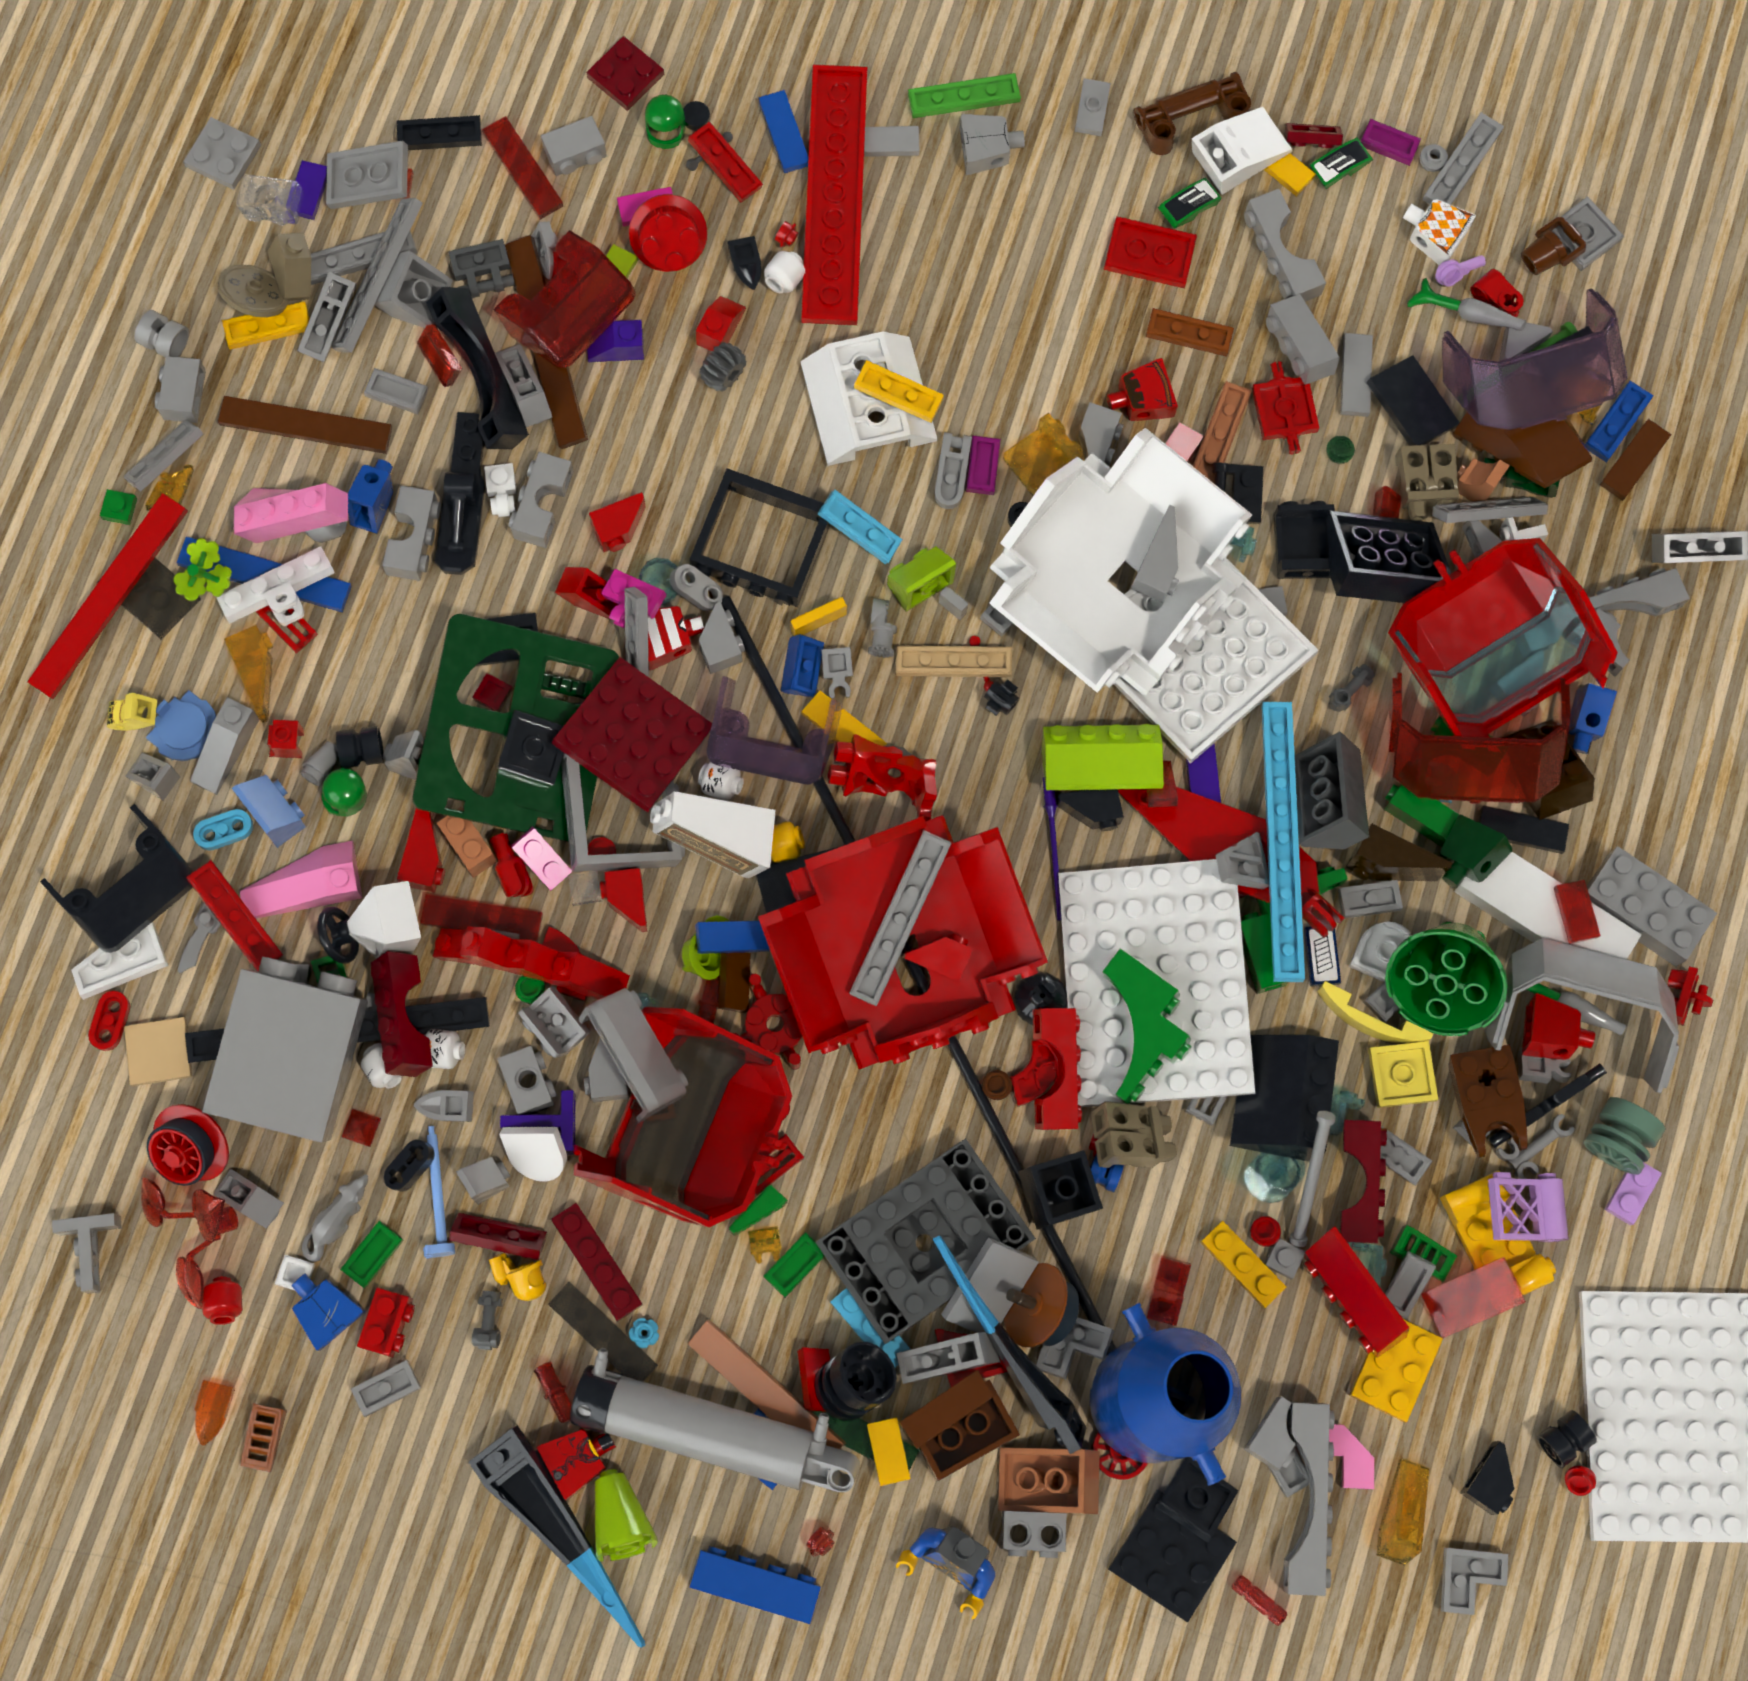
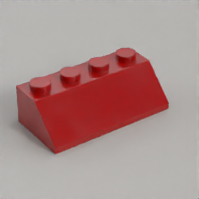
M1336 1226L1330 1229L1305 1252L1304 1258L1306 1262L1303 1265L1313 1279L1318 1276L1324 1284L1321 1290L1331 1304L1335 1301L1342 1309V1312L1339 1314L1348 1328L1355 1327L1361 1336L1358 1338V1341L1366 1353L1370 1354L1373 1352L1376 1358H1378L1407 1338L1410 1328Z

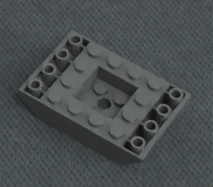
M966 1138L815 1242L884 1344L895 1339L950 1301L959 1286L934 1241L933 1248L930 1251L922 1252L917 1248L916 1239L919 1236L928 1235L933 1240V1238L940 1235L965 1275L988 1237L1019 1251L1036 1239Z

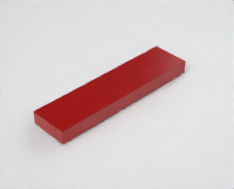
M212 860L186 877L187 881L256 971H259L262 956L277 960L283 956L282 952Z

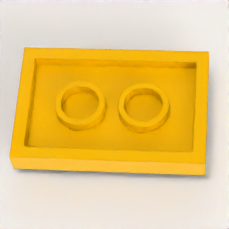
M1404 1320L1410 1328L1407 1338L1378 1358H1376L1373 1352L1367 1354L1349 1396L1406 1423L1443 1338Z

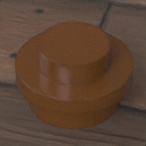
M994 1070L984 1077L982 1089L988 1098L1002 1100L1010 1094L1012 1081L1005 1072Z

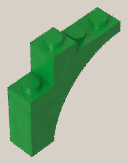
M1334 866L1319 870L1317 872L1319 894L1321 895L1331 889L1342 886L1348 879L1345 869L1335 870ZM1256 898L1261 916H1259L1258 912L1241 917L1244 956L1256 993L1260 994L1285 987L1288 982H1273L1270 903Z
M1120 948L1102 973L1124 998L1132 1019L1134 1032L1132 1060L1128 1073L1116 1093L1121 1101L1129 1104L1131 1100L1136 1102L1144 1093L1146 1087L1143 1084L1149 1076L1154 1078L1162 1069L1164 1063L1161 1060L1163 1057L1173 1064L1177 1059L1182 1061L1192 1046L1189 1044L1191 1041L1190 1035L1164 1017L1166 1014L1172 1015L1181 1001L1178 999L1180 996L1178 989Z

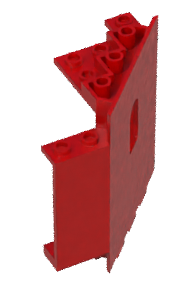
M944 815L925 821L924 816L804 860L805 867L786 873L796 902L758 916L808 1053L821 1050L823 1055L839 1049V1042L841 1046L850 1044L859 1069L892 1060L893 1064H898L910 1059L909 1053L919 1048L932 1045L933 1049H937L950 1044L948 1038L961 1032L971 1030L973 1034H977L989 1029L988 1023L998 1019L999 1016L1016 1010L1007 983L1017 980L1015 975L1018 974L1021 975L1022 979L1039 973L1037 967L1048 963L998 827L953 842ZM923 830H926L950 841L951 845L910 935L914 934L918 946H921L943 936L951 939L952 934H956L969 940L967 946L974 950L960 982L927 968L931 982L928 990L922 995L914 996L908 994L902 987L894 967L878 1005L875 1006L850 995L849 992Z

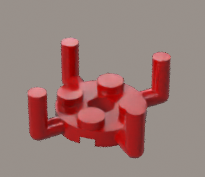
M754 973L749 977V984L757 1001L752 1004L747 1012L745 1021L746 1032L741 1035L733 1034L776 1055L784 1054L790 1068L797 1070L801 1066V1057L795 1052L794 1048L801 1040L802 1034L789 999L785 994L767 995L761 984L760 975ZM771 1017H779L783 1020L784 1026L780 1031L772 1032L767 1028V1021Z

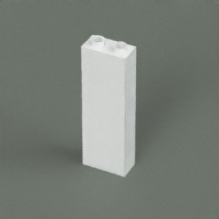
M1513 852L1483 882L1478 883L1464 877L1459 886L1454 890L1455 893L1531 942L1547 938L1627 959L1642 935Z

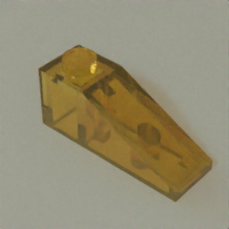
M257 625L224 638L254 709L262 723L268 721L273 664V658L269 649L274 647L268 633H261Z
M1403 1458L1399 1460L1379 1527L1377 1556L1405 1566L1422 1552L1429 1468Z

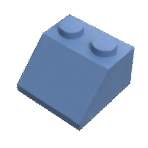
M264 775L237 784L232 788L277 848L306 827L301 820L305 816L295 802L289 805L283 797L288 793L278 779L272 783L269 777Z

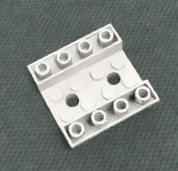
M884 331L829 343L801 361L827 466L855 460V451L908 440L909 446L914 447L937 441L933 421L932 423L927 422L854 389V383L860 373V370L856 369L854 365L859 360H868L923 385L910 337ZM878 411L884 415V419L879 423H874L869 420V414Z

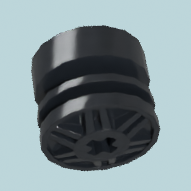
M856 1342L821 1366L816 1374L814 1387L821 1406L833 1418L842 1421H855L890 1398L896 1387L897 1376L894 1364L888 1354L880 1347L869 1342Z

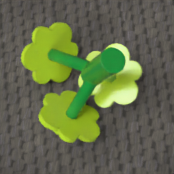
M199 538L196 543H190L187 546V553L191 556L190 561L192 564L187 567L184 573L180 572L174 576L173 580L177 585L175 589L177 594L184 595L189 601H195L199 595H204L206 590L212 593L213 596L220 597L224 590L229 588L232 574L229 567L217 564L214 570L209 572L205 570L212 568L213 563H217L220 560V555L218 554L219 546L216 542H207L205 539Z

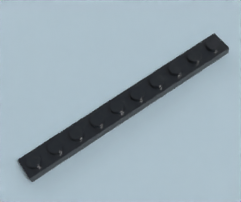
M487 997L405 1007L410 1022L423 1035H426L431 1029L459 1031L490 1027ZM377 1010L365 1011L357 1043L381 1040L378 1030ZM225 1028L185 1033L188 1063L216 1060Z

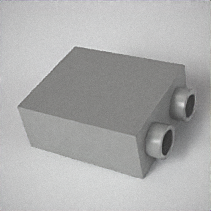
M262 956L259 971L241 969L202 1112L321 1143L329 1141L332 1138L368 1000L353 996L357 980L321 971L318 986L297 982L294 979L298 965Z

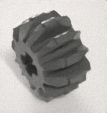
M723 342L719 347H714V350L708 354L707 359L703 361V366L700 368L701 378L710 388H714L716 391H725L728 387H732L740 374L743 373V368L747 362L745 360L746 356L738 347L733 346L731 343Z

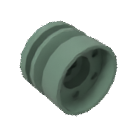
M1610 1097L1599 1115L1600 1120L1604 1124H1594L1591 1128L1592 1134H1588L1583 1143L1592 1154L1610 1166L1630 1174L1639 1175L1645 1167L1643 1162H1647L1651 1156L1645 1147L1655 1148L1666 1128L1657 1117L1642 1107L1625 1099Z

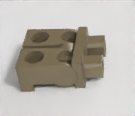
M1455 444L1429 445L1428 448L1426 445L1401 446L1395 458L1396 466H1399L1402 509H1408L1410 520H1426L1428 517L1427 507L1452 504L1458 500L1459 490Z
M1104 1102L1091 1112L1094 1138L1098 1139L1095 1145L1099 1167L1110 1168L1112 1165H1131L1133 1167L1153 1168L1160 1162H1169L1176 1157V1145L1173 1142H1164L1163 1135L1171 1131V1117L1159 1114L1158 1107L1150 1106L1147 1108L1139 1105Z

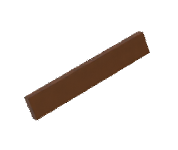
M224 396L218 418L220 426L387 454L392 433V425L387 423Z

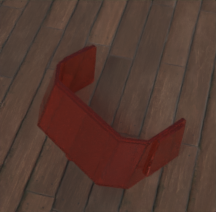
M1397 672V678L1392 680L1389 704L1388 752H1392V777L1420 798L1470 801L1472 804H1480L1481 801L1508 803L1536 802L1560 784L1571 718L1570 685L1565 684V678H1560L1553 711V731L1543 739L1422 735L1402 719V673Z

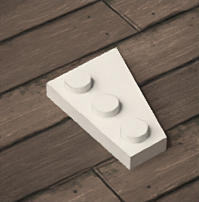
M152 922L118 951L107 953L99 948L71 971L79 995L84 1000L167 967L168 963L154 922Z

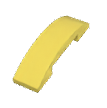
M1326 981L1322 983L1317 991L1326 1005L1338 1017L1353 1028L1373 1038L1396 1044L1429 1041L1433 1036V1033L1407 1020L1400 1025L1399 1029H1396L1347 1005L1352 994Z

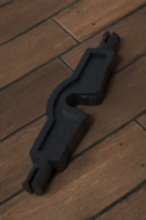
M1599 1063L1525 1113L1526 1126H1530L1548 1112L1607 1074L1605 1068ZM1501 1129L1489 1137L1488 1140L1496 1149L1499 1145L1512 1138V1136L1507 1131Z

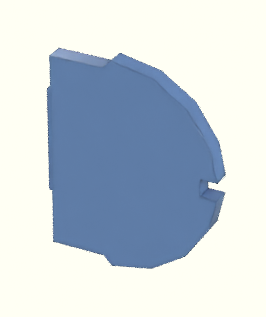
M188 690L180 700L174 697L169 704L163 700L156 708L158 716L155 718V728L146 736V739L159 749L161 755L171 760L188 761L200 757L212 723L216 718V712L206 700L199 699Z

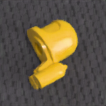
M501 1253L488 1259L494 1280L500 1285H507L509 1281L514 1296L519 1300L531 1301L539 1298L545 1292L547 1285L544 1282L540 1266L543 1265L542 1259L516 1267L511 1259L507 1258L506 1253Z

